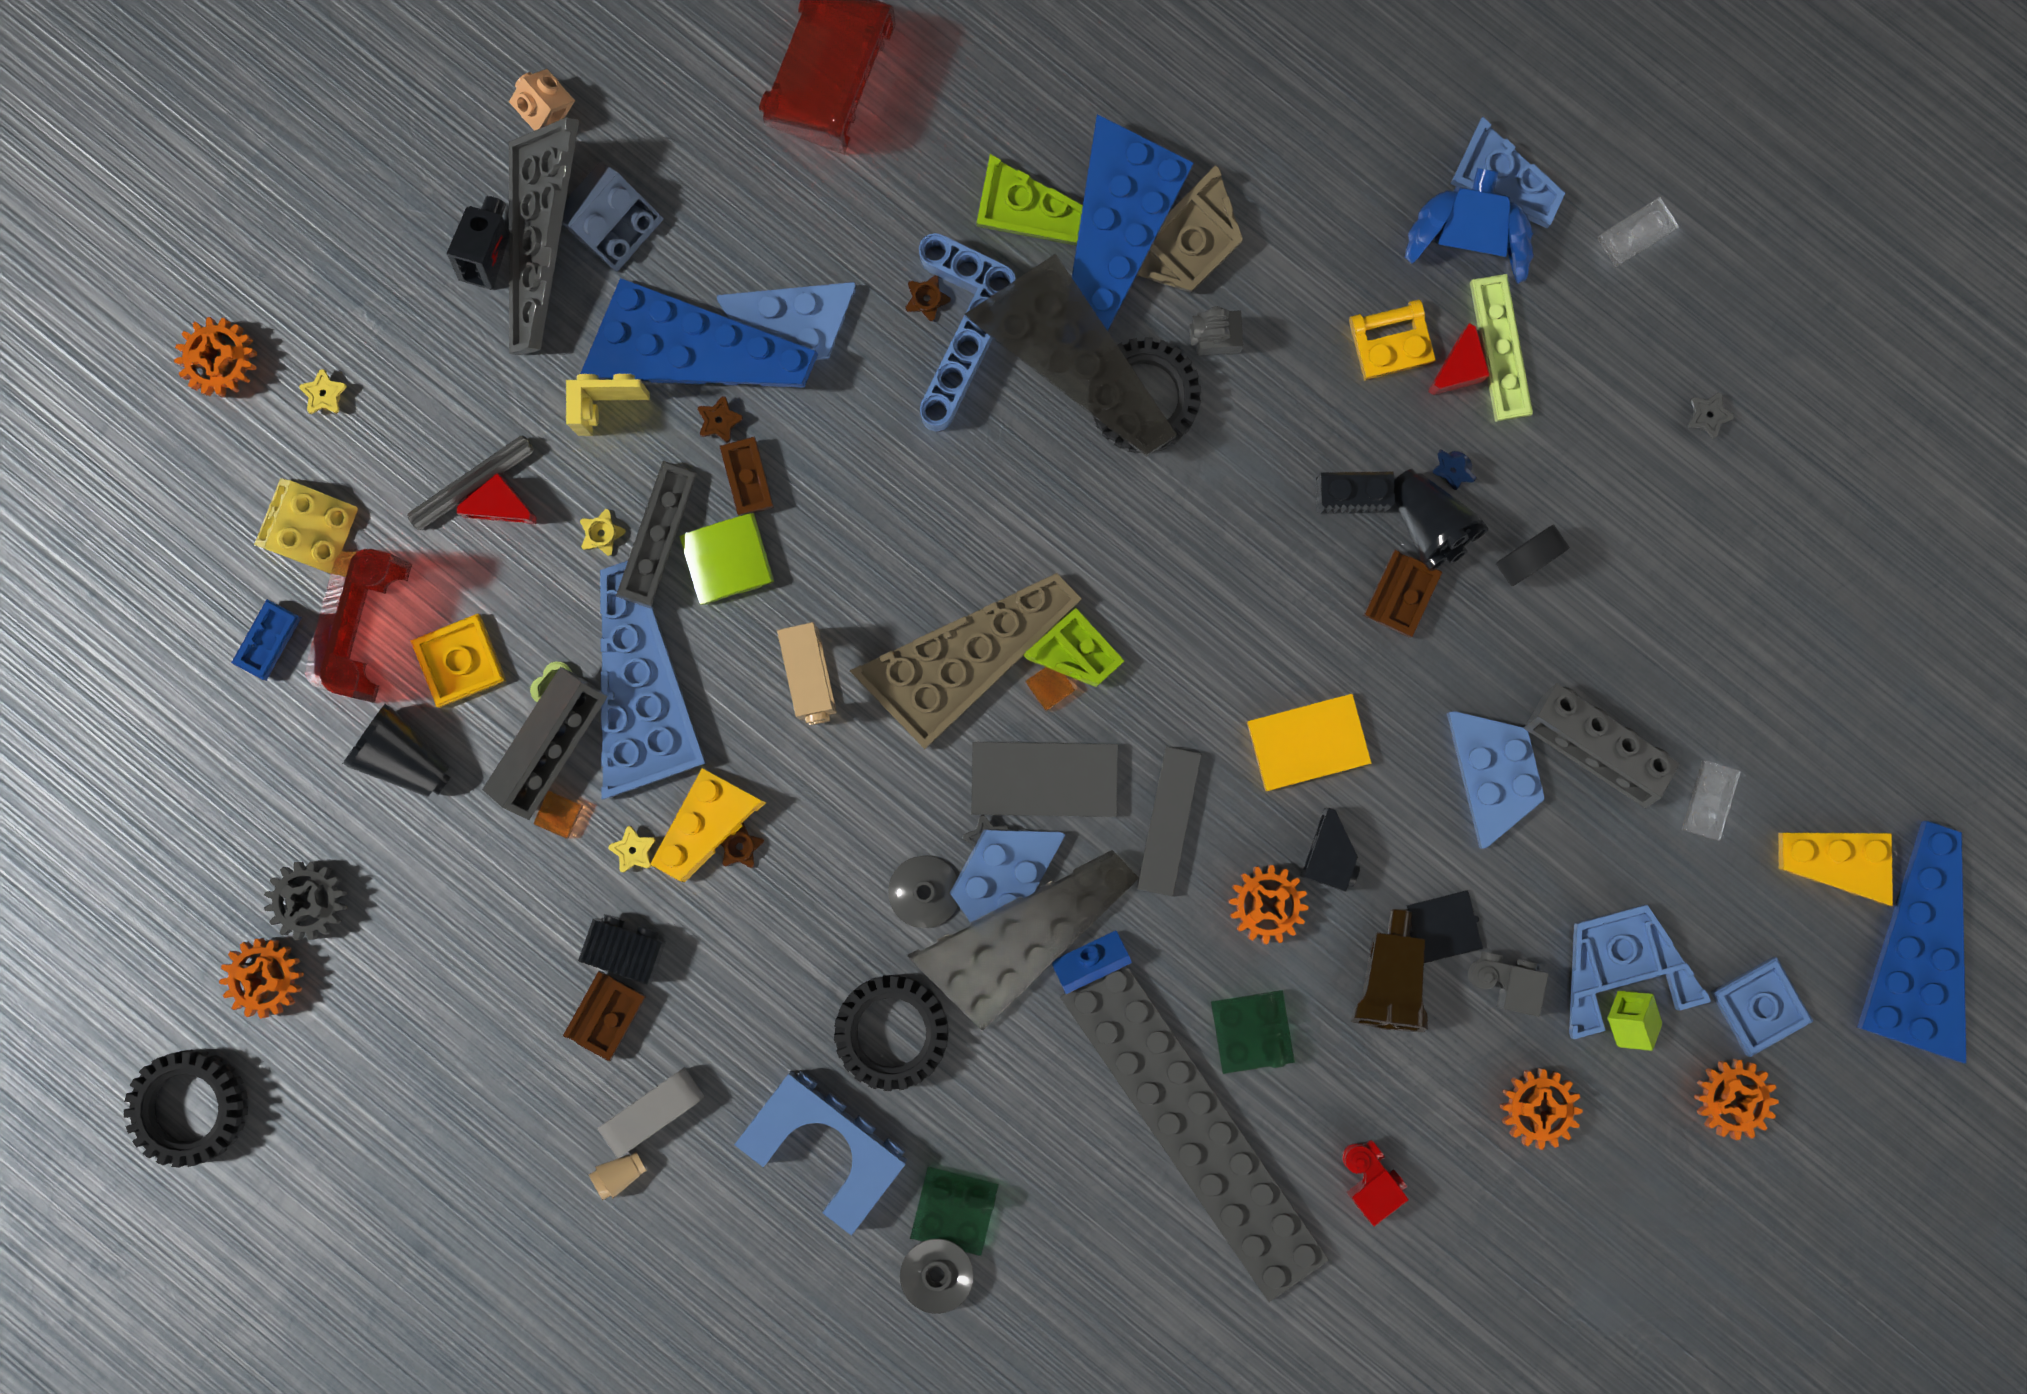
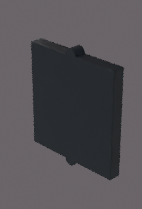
M1468 890L1406 905L1407 911L1412 912V931L1410 932V937L1425 939L1424 963L1483 949L1477 926L1479 917L1474 915Z

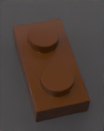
M755 436L720 445L738 516L774 508Z

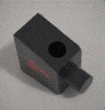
M486 196L481 209L472 206L465 209L447 251L458 281L490 290L494 288L509 239V233L502 217L506 204L496 197Z

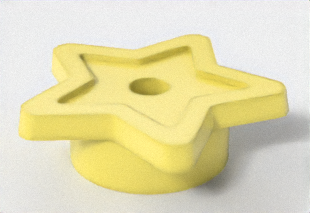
M321 369L313 382L300 384L299 388L309 397L307 406L309 414H313L321 409L338 413L340 394L347 388V385L331 381L326 370ZM321 390L326 391L325 396H320Z
M605 509L597 518H583L580 520L586 535L581 546L583 550L598 547L607 556H610L613 552L614 541L626 532L624 528L612 523L611 514L608 509ZM604 530L605 534L604 536H599L598 532Z
M627 826L623 839L608 846L609 850L619 856L620 872L624 873L634 865L647 869L651 868L648 853L655 843V838L639 837L632 826ZM631 847L636 848V852L634 854H631L629 851Z

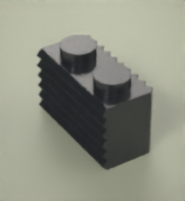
M1393 471L1322 472L1316 478V511L1319 514L1323 510L1327 514L1330 511L1334 514L1337 511L1341 514L1344 511L1350 513L1352 510L1355 513L1359 510L1362 513L1366 510L1369 513L1373 510L1377 513L1382 510L1385 513L1395 504Z
M604 914L602 920L598 918L592 919L578 961L648 985L652 983L666 941L658 939L659 932L643 926H638L637 931L623 927L625 920Z

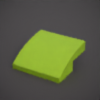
M754 513L718 522L679 536L700 605L709 604L737 593H746L774 582Z

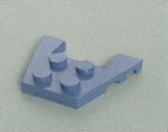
M1643 904L1574 923L1569 1024L1571 1039H1578L1606 1031L1596 993L1666 974L1676 1010L1680 1011L1711 1002L1710 996L1705 989H1702L1694 977L1693 971L1683 961L1673 946L1674 943L1648 905Z

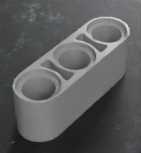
M684 1067L597 1129L616 1157L620 1158L700 1102L705 1096Z

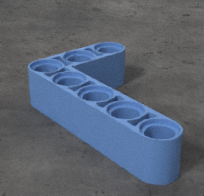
M933 233L925 236L919 245L920 262L923 268L975 294L920 405V415L924 426L931 431L938 432L945 430L952 423L1015 295L1016 277L1014 272L1006 265L944 235ZM931 247H941L945 251V255L939 260L934 261L926 257V252ZM964 262H971L978 269L971 276H963L958 272V267ZM1000 277L1005 278L1010 286L1003 292H997L990 286L992 280ZM982 309L989 310L993 313L994 318L988 324L978 323L974 318L977 311ZM965 341L974 342L978 346V351L972 356H964L958 351L961 343ZM956 373L963 379L962 383L956 388H947L942 383L945 375ZM941 405L946 409V415L941 420H931L926 415L929 407Z

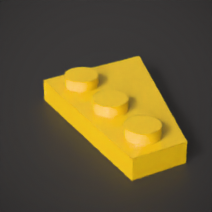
M702 768L650 865L685 883L716 853L715 849L730 834L734 835L743 826L742 823L754 811L757 812L763 807L766 802Z
M1778 833L1780 870L1874 900L1886 906H1893L1892 833Z

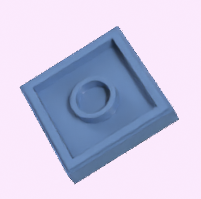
M1777 957L1768 959L1710 992L1748 1057H1752L1813 1022Z

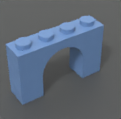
M791 1071L734 1145L764 1167L786 1137L800 1126L820 1123L831 1126L839 1131L850 1146L852 1168L850 1175L826 1205L822 1213L852 1236L905 1166L907 1159L902 1156L905 1150L890 1138H887L884 1142L873 1134L876 1128L863 1117L858 1115L854 1119L844 1111L847 1106L839 1098L831 1093L825 1097L816 1090L815 1087L818 1083L803 1071H800L798 1074Z

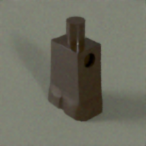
M1398 909L1390 910L1388 934L1377 932L1372 938L1363 993L1359 1003L1354 1007L1351 1022L1382 1030L1425 1032L1428 1029V1014L1422 999L1425 939L1410 937L1412 912Z

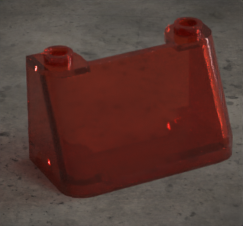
M801 0L798 8V13L801 14L771 92L766 90L763 94L759 111L764 113L763 120L766 126L845 155L851 137L847 136L851 123L854 124L856 120L855 111L879 51L884 49V39L890 41L896 26L894 7L879 0Z
M347 549L336 557L306 664L305 675L313 687L375 703L379 685L372 683L367 678L365 673L366 663L350 660L353 644L368 590L386 594L387 587L392 582L398 580L408 581L412 567L411 563L393 554L374 549Z

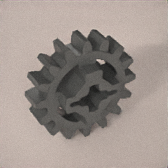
M315 861L309 862L307 868L303 862H294V871L289 867L281 868L280 871L283 878H271L270 882L275 886V890L267 891L264 896L272 899V904L265 906L264 910L274 911L275 916L270 920V924L281 923L283 925L280 930L281 935H288L293 930L294 940H302L305 932L309 940L318 939V930L323 935L330 934L331 928L329 923L340 924L342 921L336 915L337 911L347 910L345 904L339 903V898L347 895V891L337 890L336 887L342 881L341 877L329 878L332 868L323 867L318 871V862ZM303 876L311 877L303 886L293 883L297 878ZM325 890L328 894V904L326 903ZM303 894H309L307 900L311 903L310 907H303L305 903L301 898ZM284 898L286 901L287 911H285L284 908ZM310 915L320 919L312 925H301V922L305 921Z

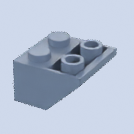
M599 162L566 199L562 225L608 266L618 272L664 218L618 172Z

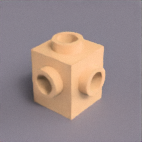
M548 69L534 74L528 72L522 75L515 83L516 90L509 100V103L534 131L565 118L575 102Z

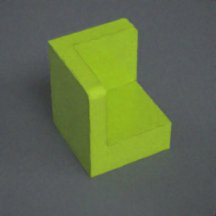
M1617 991L1608 1015V1021L1617 1046L1653 1051L1662 1027V1020L1654 995Z

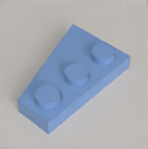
M1482 116L1450 184L1472 189L1477 168L1497 171L1498 176L1494 193L1510 197V202L1520 206L1530 221L1548 229L1563 200L1565 192L1535 164H1530L1515 150L1516 147L1507 138L1504 140L1491 128L1492 124Z

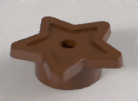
M936 275L928 281L921 283L915 281L908 282L912 298L905 307L907 312H922L929 321H934L937 308L951 302V298L939 290V279ZM925 295L930 296L929 301L923 299Z
M725 396L721 397L714 406H699L697 409L704 420L700 436L716 435L726 443H729L731 440V430L743 420L742 415L730 411ZM717 417L722 418L721 423L715 421Z
M742 823L743 826L734 835L730 834L721 843L725 851L722 862L723 866L739 861L747 867L753 868V852L764 843V840L759 837L750 836L745 824ZM738 843L743 844L742 850L736 848Z

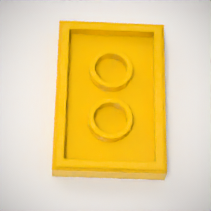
M1353 694L1246 722L1265 792L1372 764Z

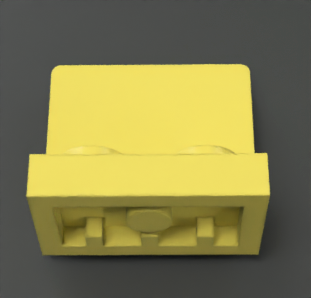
M579 374L576 376V380H566V424L578 436H593V426H598L599 422L598 405L593 404V401L650 400V392L642 381L635 379V375L615 374L613 375V380H599V376L594 374Z
M280 478L254 545L331 574L335 570L358 508L294 481Z

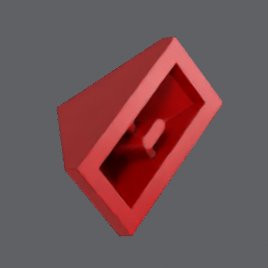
M1469 323L1463 329L1429 388V393L1437 395L1482 383L1489 376L1476 326Z
M498 473L457 506V514L468 519L536 524L537 520L535 514Z

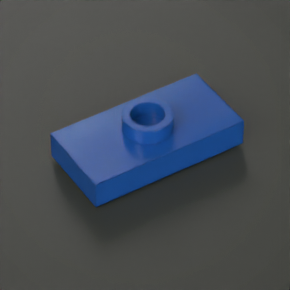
M267 599L231 663L267 681L302 617Z
M1116 930L1051 961L1066 994L1132 963Z

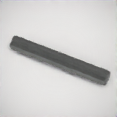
M519 436L407 514L410 523L417 530H422L468 498L497 473L502 475L534 452L533 446L525 436Z

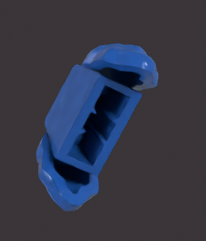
M1477 168L1472 189L1456 186L1454 191L1447 190L1439 193L1421 208L1418 213V220L1408 232L1409 242L1404 258L1411 264L1414 263L1434 237V242L1439 245L1506 257L1508 250L1513 275L1518 284L1527 280L1530 262L1534 258L1531 243L1533 236L1532 227L1523 209L1516 203L1510 202V197L1494 193L1498 172Z

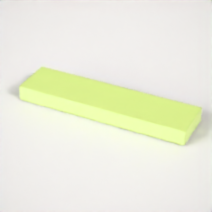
M1503 274L1473 279L1470 281V288L1481 347L1489 372L1487 380L1495 422L1531 416L1533 410L1508 276Z

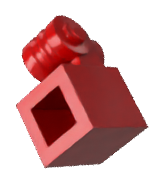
M1370 1140L1366 1144L1352 1143L1348 1145L1343 1151L1342 1161L1351 1172L1356 1174L1363 1173V1179L1348 1190L1347 1194L1366 1219L1375 1227L1409 1199L1403 1192L1408 1186L1394 1169L1388 1173L1380 1161L1385 1156L1376 1144Z

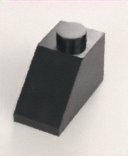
M1324 808L1300 877L1346 892L1348 885L1353 887L1357 881L1360 872V866L1356 865L1358 856L1336 810Z

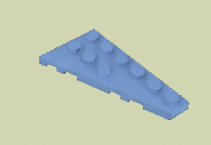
M628 561L600 570V614L602 615L601 692L608 696L601 706V767L603 769L601 800L707 764L653 606L647 608L616 597Z

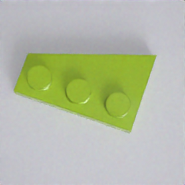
M990 154L976 225L980 228L1077 246L1083 205L1053 188L1042 185L1030 178L1028 174L1019 169L1018 171L1001 162V159Z

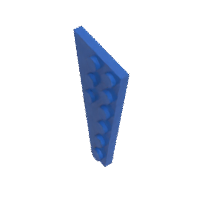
M1098 114L1095 123L1062 337L1063 343L1092 358H1095L1193 167V162Z
M620 278L580 374L598 375L599 379L613 380V375L632 374L635 375V379L650 381L651 383L760 384L761 386L805 388L818 353L815 350Z
M1922 821L1857 1028L1966 1064L1962 832L1929 821Z

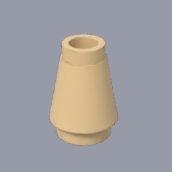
M635 1152L631 1155L595 1166L596 1171L590 1173L589 1177L602 1200L610 1196L613 1199L647 1170L639 1155Z

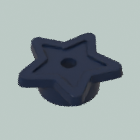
M1442 449L1439 450L1437 455L1440 464L1434 468L1433 473L1446 478L1454 490H1457L1462 482L1472 483L1477 479L1471 472L1472 462L1467 455L1459 451L1447 453Z

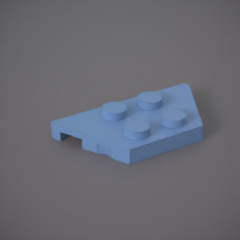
M855 282L725 294L717 295V301L729 319L815 350L818 353L816 360L830 358L838 331L841 330L845 313L852 296L854 297L856 287Z
M1456 711L1449 712L1447 717L1479 848H1487L1545 800L1529 732L1523 727Z
M984 829L950 891V895L995 957L999 958L1065 834L1059 831Z

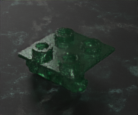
M1283 990L1211 1001L1222 1074L1270 1066L1271 1068H1279L1289 1063H1295Z
M928 1166L910 1239L918 1241L935 1238L946 1239L960 1246L966 1253L981 1256L999 1184Z

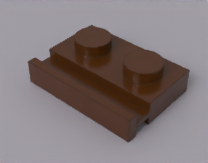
M1394 550L1363 616L1408 638H1412L1442 575V571L1436 569L1430 572L1423 562Z
M598 971L563 1036L573 1040L578 1045L603 1059L611 1061L647 996L610 977L603 971Z

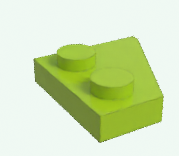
M1077 608L1071 611L1023 655L1027 660L1094 687L1102 683L1124 662L1122 657Z

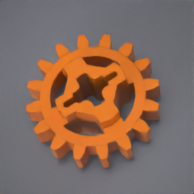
M207 317L205 327L195 321L192 323L195 330L193 334L185 331L181 333L187 340L185 345L176 344L175 346L176 349L183 352L182 357L174 359L177 365L185 367L179 372V376L185 380L190 379L188 383L190 388L196 391L201 388V393L209 397L214 390L220 397L226 396V388H230L236 393L239 392L237 383L240 380L249 383L251 380L245 375L246 371L256 370L257 368L249 362V358L257 356V351L247 347L253 342V339L247 334L242 335L244 329L239 325L234 324L231 327V322L225 318H221L217 324L214 319ZM222 335L230 337L236 346L226 345ZM217 351L221 353V356H217ZM215 358V363H212L211 359ZM196 368L206 369V375L210 376V380L201 377Z
M1268 865L1266 873H1262L1259 866L1253 867V877L1245 873L1240 875L1244 882L1242 886L1232 885L1231 888L1238 895L1237 898L1228 899V903L1236 905L1237 910L1229 915L1230 918H1240L1241 922L1236 928L1239 932L1247 928L1250 930L1248 939L1253 941L1260 934L1262 944H1268L1270 936H1274L1278 943H1282L1283 932L1286 931L1289 935L1294 936L1296 932L1292 925L1294 923L1304 925L1305 921L1298 915L1300 911H1306L1309 908L1305 904H1300V898L1306 896L1307 892L1296 890L1295 887L1300 882L1299 878H1293L1290 881L1286 879L1289 870L1283 868L1277 875L1275 874L1274 865ZM1274 880L1281 883V885L1273 890H1266L1259 882ZM1248 892L1252 896V906L1245 913L1244 900ZM1260 895H1264L1266 898L1275 897L1276 901L1273 903V907L1276 909L1277 915L1270 911L1261 912L1260 908L1263 906ZM1291 896L1292 909L1288 917L1284 912L1285 900ZM1263 919L1272 920L1278 927L1262 929L1255 925Z
M264 938L254 940L253 946L249 942L241 943L240 949L242 953L238 951L229 952L228 955L233 962L232 964H223L221 966V969L228 972V977L220 979L219 984L229 986V990L223 994V997H234L235 1002L231 1007L233 1010L245 1007L244 1016H254L257 1011L261 1019L269 1017L270 1010L274 1015L283 1013L282 1004L289 1006L295 1003L290 994L301 992L302 988L295 984V979L303 977L304 973L294 970V966L300 962L299 958L289 959L287 957L292 948L287 946L278 950L279 940H270L266 946ZM260 954V957L256 958L254 964H244L253 955ZM278 963H279V964L281 965V967H282L284 976L282 975V973H281V971H280V969H279V967H278ZM258 972H262V977L267 979L266 984H261V979L256 978ZM240 981L245 989V993L241 988ZM269 992H280L273 1000L263 1003V1000L267 999Z
M1733 1059L1730 1067L1727 1062L1718 1061V1072L1707 1068L1705 1071L1709 1080L1707 1082L1698 1080L1697 1084L1704 1088L1703 1094L1694 1095V1099L1702 1101L1704 1106L1696 1110L1697 1114L1709 1116L1704 1125L1711 1129L1717 1126V1135L1725 1137L1729 1132L1732 1139L1740 1140L1743 1132L1746 1137L1752 1139L1755 1137V1127L1763 1131L1768 1129L1763 1121L1765 1117L1775 1119L1776 1115L1769 1110L1770 1105L1779 1104V1100L1770 1097L1769 1093L1776 1089V1085L1764 1083L1769 1074L1762 1070L1755 1073L1756 1064L1747 1062L1743 1067L1742 1060ZM1736 1075L1747 1077L1753 1082V1085L1747 1084L1743 1086L1741 1080ZM1718 1085H1720V1087H1719V1089H1718V1092H1717L1716 1096L1714 1097L1715 1091H1716ZM1735 1092L1742 1094V1097L1737 1100L1738 1106L1730 1104L1731 1101L1736 1099ZM1757 1102H1758L1757 1109H1756L1755 1113L1753 1114V1111H1754V1109H1755V1107H1756V1105H1757ZM1730 1113L1736 1124L1727 1123L1719 1114L1725 1115Z
M1538 1068L1536 1077H1534L1531 1071L1524 1070L1525 1080L1520 1081L1513 1077L1511 1081L1515 1086L1514 1090L1504 1089L1502 1092L1505 1096L1509 1097L1508 1103L1500 1104V1108L1509 1113V1115L1502 1119V1122L1505 1125H1514L1509 1134L1514 1138L1523 1134L1521 1143L1529 1146L1535 1140V1146L1540 1150H1544L1546 1141L1554 1148L1559 1147L1558 1137L1561 1136L1570 1140L1571 1136L1567 1129L1569 1127L1579 1128L1580 1124L1573 1120L1574 1115L1583 1113V1109L1573 1104V1102L1581 1098L1580 1094L1576 1092L1569 1093L1568 1091L1573 1083L1569 1080L1559 1083L1561 1074L1553 1071L1549 1078H1547L1546 1069ZM1550 1086L1559 1092L1563 1102H1558L1552 1097ZM1531 1087V1093L1523 1100H1520L1523 1093ZM1541 1103L1548 1105L1547 1111H1541L1540 1115L1534 1112L1535 1106H1541ZM1519 1115L1526 1116L1530 1120L1532 1132L1524 1127ZM1558 1118H1562L1559 1124L1551 1130V1125Z

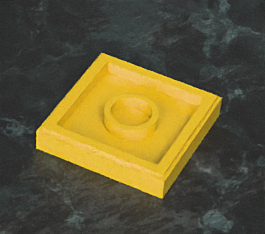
M475 614L410 640L437 708L444 707L506 682L505 675L480 614Z

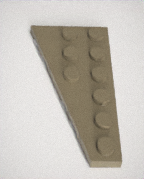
M1056 573L849 671L903 728L926 749L1018 662L1028 649L1061 621L1082 598Z

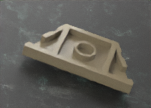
M1216 165L1169 212L1137 276L1193 293L1243 242L1229 196L1221 178L1220 169Z

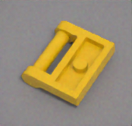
M1420 299L1408 302V306L1365 317H1362L1361 314L1349 317L1350 328L1364 381L1433 364L1436 361L1425 321L1423 304ZM1407 320L1412 322L1413 330L1367 340V330Z

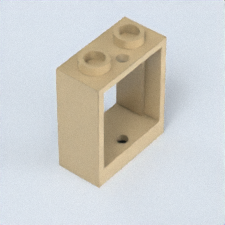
M814 622L777 630L795 716L802 721L805 720L809 725L830 721L829 715L837 713L819 628Z

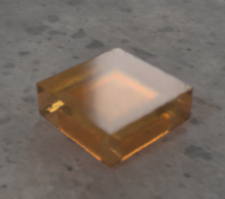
M1047 667L1025 681L1045 712L1075 692V689L1064 674Z
M548 791L533 824L569 839L583 805Z

